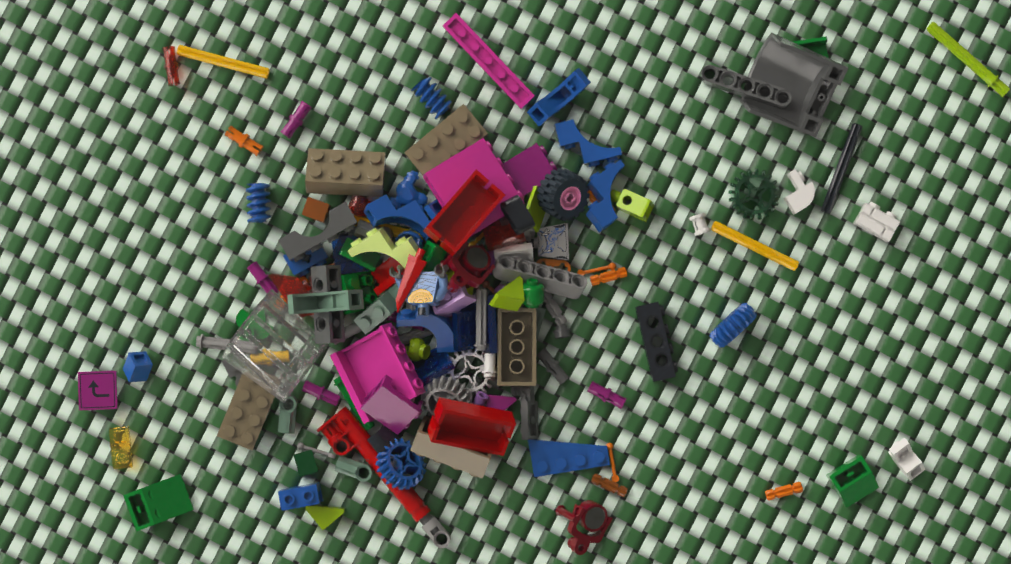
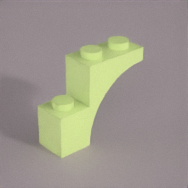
M375 227L366 233V238L361 240L359 237L350 243L352 247L348 250V253L351 257H354L364 252H380L397 260L405 269L409 254L415 256L419 247L412 236L407 239L402 237L394 244L383 227L378 230Z

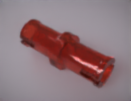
M168 46L163 47L165 59L163 66L167 73L168 86H173V78L175 86L180 85L178 75L179 63L176 62L175 47L170 46L169 51Z

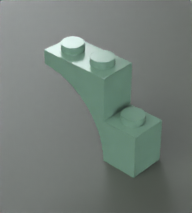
M396 282L353 319L365 335L397 309L395 299L399 288Z
M362 289L287 295L289 314L364 309Z

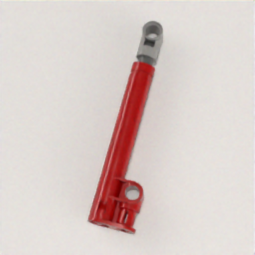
M347 406L316 430L323 433L328 440L327 443L337 455H345L353 448H356L381 478L382 473L377 472L379 466L375 465L378 460L376 458L377 452L367 441L371 436ZM339 441L347 444L345 452H340L337 449ZM385 478L381 479L406 511L412 515L415 522H421L423 525L422 529L434 542L435 546L438 548L447 547L451 540L449 532L446 531L435 516L432 517L429 514L430 508L424 504L425 502L413 487L407 490L405 488L399 490L398 487L392 489L391 483L386 484L387 480ZM439 534H445L447 542L440 544L437 542L436 537Z

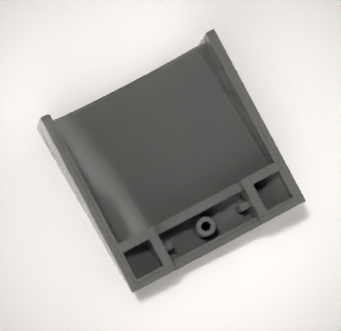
M771 32L756 56L748 77L789 90L792 95L791 104L785 109H779L743 96L740 98V103L749 113L816 137L824 121L822 119L823 114L837 85H841L848 67ZM745 83L743 90L749 91L752 86L749 83ZM762 89L759 94L762 97H768L770 92L767 89ZM780 95L778 96V101L781 103H786L788 101V97L786 95Z

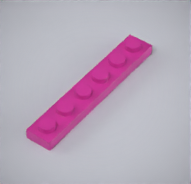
M457 13L442 26L520 109L525 107L535 97Z

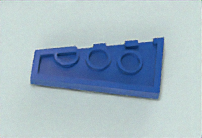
M528 440L534 477L610 465L608 450L605 445Z

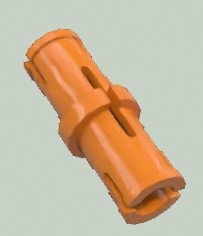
M232 125L228 128L229 131L225 133L226 137L238 143L239 147L246 148L255 156L260 154L258 150L262 151L263 145L249 138L250 135L243 134Z

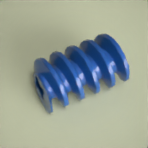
M429 77L420 81L411 91L417 90L415 93L416 97L422 95L420 102L427 101L425 108L432 107L430 114L437 113L435 116L436 120L450 108L449 106L452 101H444L447 95L440 96L439 94L442 89L434 90L437 84L433 83L430 85L429 83L432 78Z
M266 183L246 184L251 186L246 189V192L251 193L246 199L252 201L247 204V207L252 209L247 212V215L252 216L247 222H267L266 219L271 218V215L266 214V212L271 210V207H267L265 204L271 202V200L265 198V196L270 195V192L265 191V189L270 187V185Z

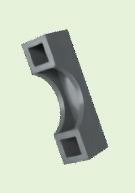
M344 202L329 211L328 226L321 234L307 237L293 231L278 241L290 262L293 260L298 262L305 258L304 254L311 250L313 253L321 249V244L328 241L331 243L339 238L338 234L344 231L346 234L353 231L358 223L347 203Z

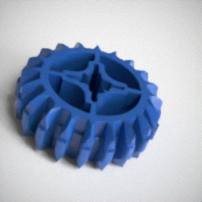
M742 303L711 331L709 337L715 345H718L720 348L725 347L755 320L757 314L747 303Z
M403 438L395 439L394 443L390 442L391 446H384L386 450L377 454L376 458L378 460L375 465L379 466L377 472L382 473L380 479L385 478L387 480L386 484H392V489L398 487L399 490L404 488L407 490L415 487L423 479V475L426 472L424 469L426 463L422 461L425 456L421 457L410 451L412 447L410 440L404 442ZM392 452H397V453H399V455H397V454L393 455V454H391V453H392ZM403 473L411 474V476H403Z

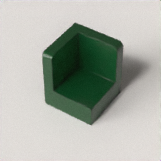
M312 450L293 455L300 477L320 471Z

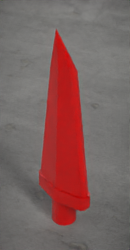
M418 248L415 256L409 254L407 258V264L395 299L397 313L427 264L426 261L422 260L426 251Z

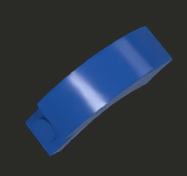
M580 68L576 69L558 87L532 106L527 113L538 126H541L582 93L591 83Z
M416 306L415 310L403 309L398 311L396 318L397 327H425L436 338L437 353L456 352V331L449 317L436 315L432 306H429L428 317L417 316L418 306Z

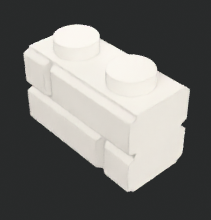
M870 202V204L865 203L853 224L881 240L889 242L900 223L896 219L897 216L889 211L886 213L880 211L881 207L873 202Z

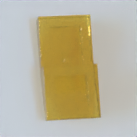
M129 426L109 428L113 469L132 468L133 459Z

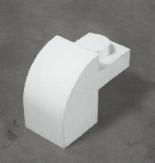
M796 169L786 174L796 191L783 198L793 215L810 205L815 194L813 182L805 185L803 174L800 171L797 172Z
M905 438L895 442L889 449L888 453L910 481L925 470L922 461L912 451L909 442Z

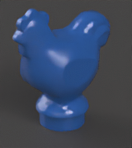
M414 170L407 172V176L396 187L397 196L395 198L390 197L395 203L396 210L414 200L422 206L428 203V197L424 193L418 192L414 186L416 180H419L418 172Z

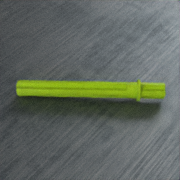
M932 22L926 30L988 84L987 87H992L1002 97L1008 93L1010 88L998 78V75L995 76L940 26Z

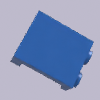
M320 482L278 491L282 511L316 505L323 501Z

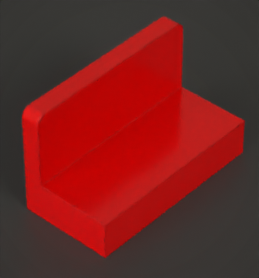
M392 257L378 266L374 272H371L372 276L379 283V286L373 289L377 295H380L396 282L395 278L390 276L389 270L393 266L394 271L398 272L397 266L401 264Z

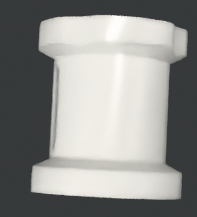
M705 213L689 218L693 223L695 236L711 231V228L707 226Z

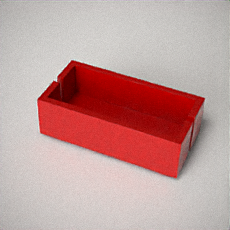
M477 169L423 230L435 242L440 240L439 246L451 256L456 254L506 195L493 183L486 190L484 186L489 180Z
M439 397L434 410L435 415H432L427 431L430 441L433 443L504 456L509 444L508 438L511 439L516 422L511 411Z

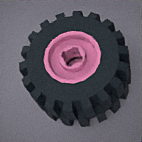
M558 168L557 171L552 170L551 174L547 173L545 179L541 180V186L537 190L539 192L537 199L540 200L538 204L542 207L541 209L562 221H566V219L569 221L573 220V217L577 218L579 213L585 210L584 206H587V199L590 198L588 193L590 189L587 186L586 180L562 168Z

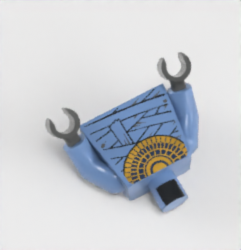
M440 264L435 266L434 272H421L405 299L408 304L418 306L417 316L428 317L429 306L440 305L441 300L448 292V276L445 274L449 270L448 265H444L441 270ZM401 265L397 266L398 272L394 271L393 266L389 270V274L395 278L398 288L403 277L401 275L403 271Z

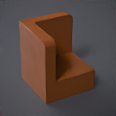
M308 197L302 215L325 224L331 205Z

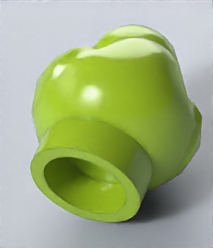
M412 338L409 340V346L404 345L409 359L414 362L422 359L426 360L431 352L430 345L425 344L421 338Z

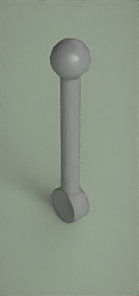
M302 442L297 444L299 450H312L315 453L331 458L336 457L335 454L305 446Z

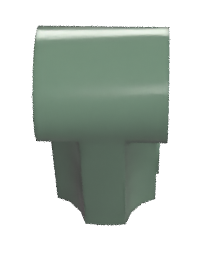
M290 394L284 396L279 403L278 432L294 434L298 399ZM285 399L293 401L294 406L292 409L285 407Z
M342 455L339 456L334 470L362 482L370 480L374 475V470L369 464ZM362 467H366L369 470L367 478L360 475Z

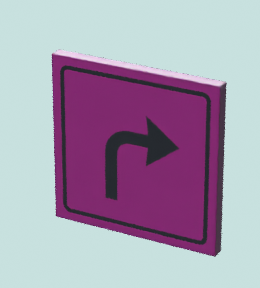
M117 370L78 372L79 410L118 409Z

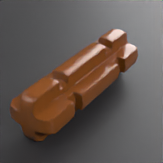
M594 474L591 479L593 484L600 485L601 488L612 493L616 492L621 497H625L627 494V487L619 486L618 483L605 477L602 478L598 474Z

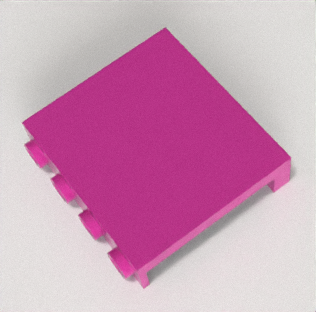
M484 138L423 175L424 180L442 208L476 169L489 180L484 186L486 190L493 183L506 194L471 236L504 217L500 203L515 195H519L522 201L524 200L522 193L513 186L514 181L512 177L503 170L504 165L502 161L494 156L492 145L489 141H485Z
M392 323L379 326L380 328L345 349L330 355L363 424L376 420L363 411L361 406L365 397L386 375L392 378L390 386L409 400L426 392L423 382L418 377L414 364L410 361L406 348L401 343L397 330Z

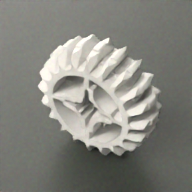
M468 346V352L466 353L463 347L461 348V355L457 351L454 352L457 356L455 359L449 356L448 359L453 361L452 365L449 363L445 364L446 367H450V371H444V374L452 375L454 380L468 378L472 385L470 394L472 392L477 393L480 389L486 393L487 391L484 386L486 385L491 388L492 385L488 383V380L495 381V378H485L483 383L478 386L476 375L484 371V365L475 367L471 365L468 356H475L484 363L483 356L486 351H482L480 355L478 354L479 350L475 349V352H472V347ZM463 358L464 370L454 374L455 365ZM466 362H468V365L471 367V369L480 368V370L476 371V374H474V382L472 381V378H470L469 375L460 376L461 374L465 373V370L467 368Z

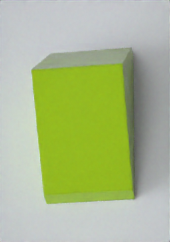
M517 277L499 290L489 305L491 307L518 311L524 302L522 277Z
M321 505L306 506V511L322 530L340 517L346 509Z

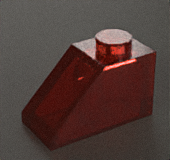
M278 274L269 275L287 303V295L311 293L309 290L312 288L306 280L302 281L298 277Z

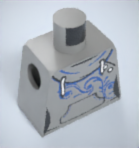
M568 223L540 228L539 232H537V237H531L530 242L526 241V243H532L533 249H538V257L569 261Z

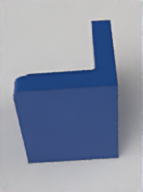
M146 351L130 352L126 358L123 371L129 382L147 381L153 364Z

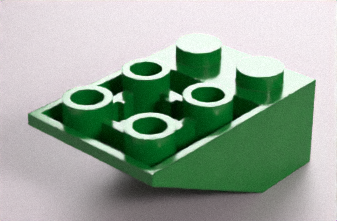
M181 474L123 495L136 532L194 510Z

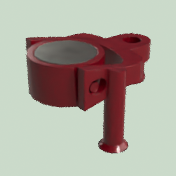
M466 241L455 255H449L440 262L441 268L444 265H448L449 269L451 268L454 272L447 285L448 290L452 288L450 292L456 293L466 284L478 288L496 267L492 264L489 268L491 258L486 249L478 245H471L466 248L469 245Z
M593 500L584 501L580 505L575 504L573 513L566 510L563 505H559L556 508L558 516L562 515L570 520L567 531L574 537L569 538L567 545L578 555L586 553L590 543H599L602 540L613 519L607 515L605 507ZM577 524L583 527L584 529L588 530L589 532L596 533L585 534L579 532L577 529Z

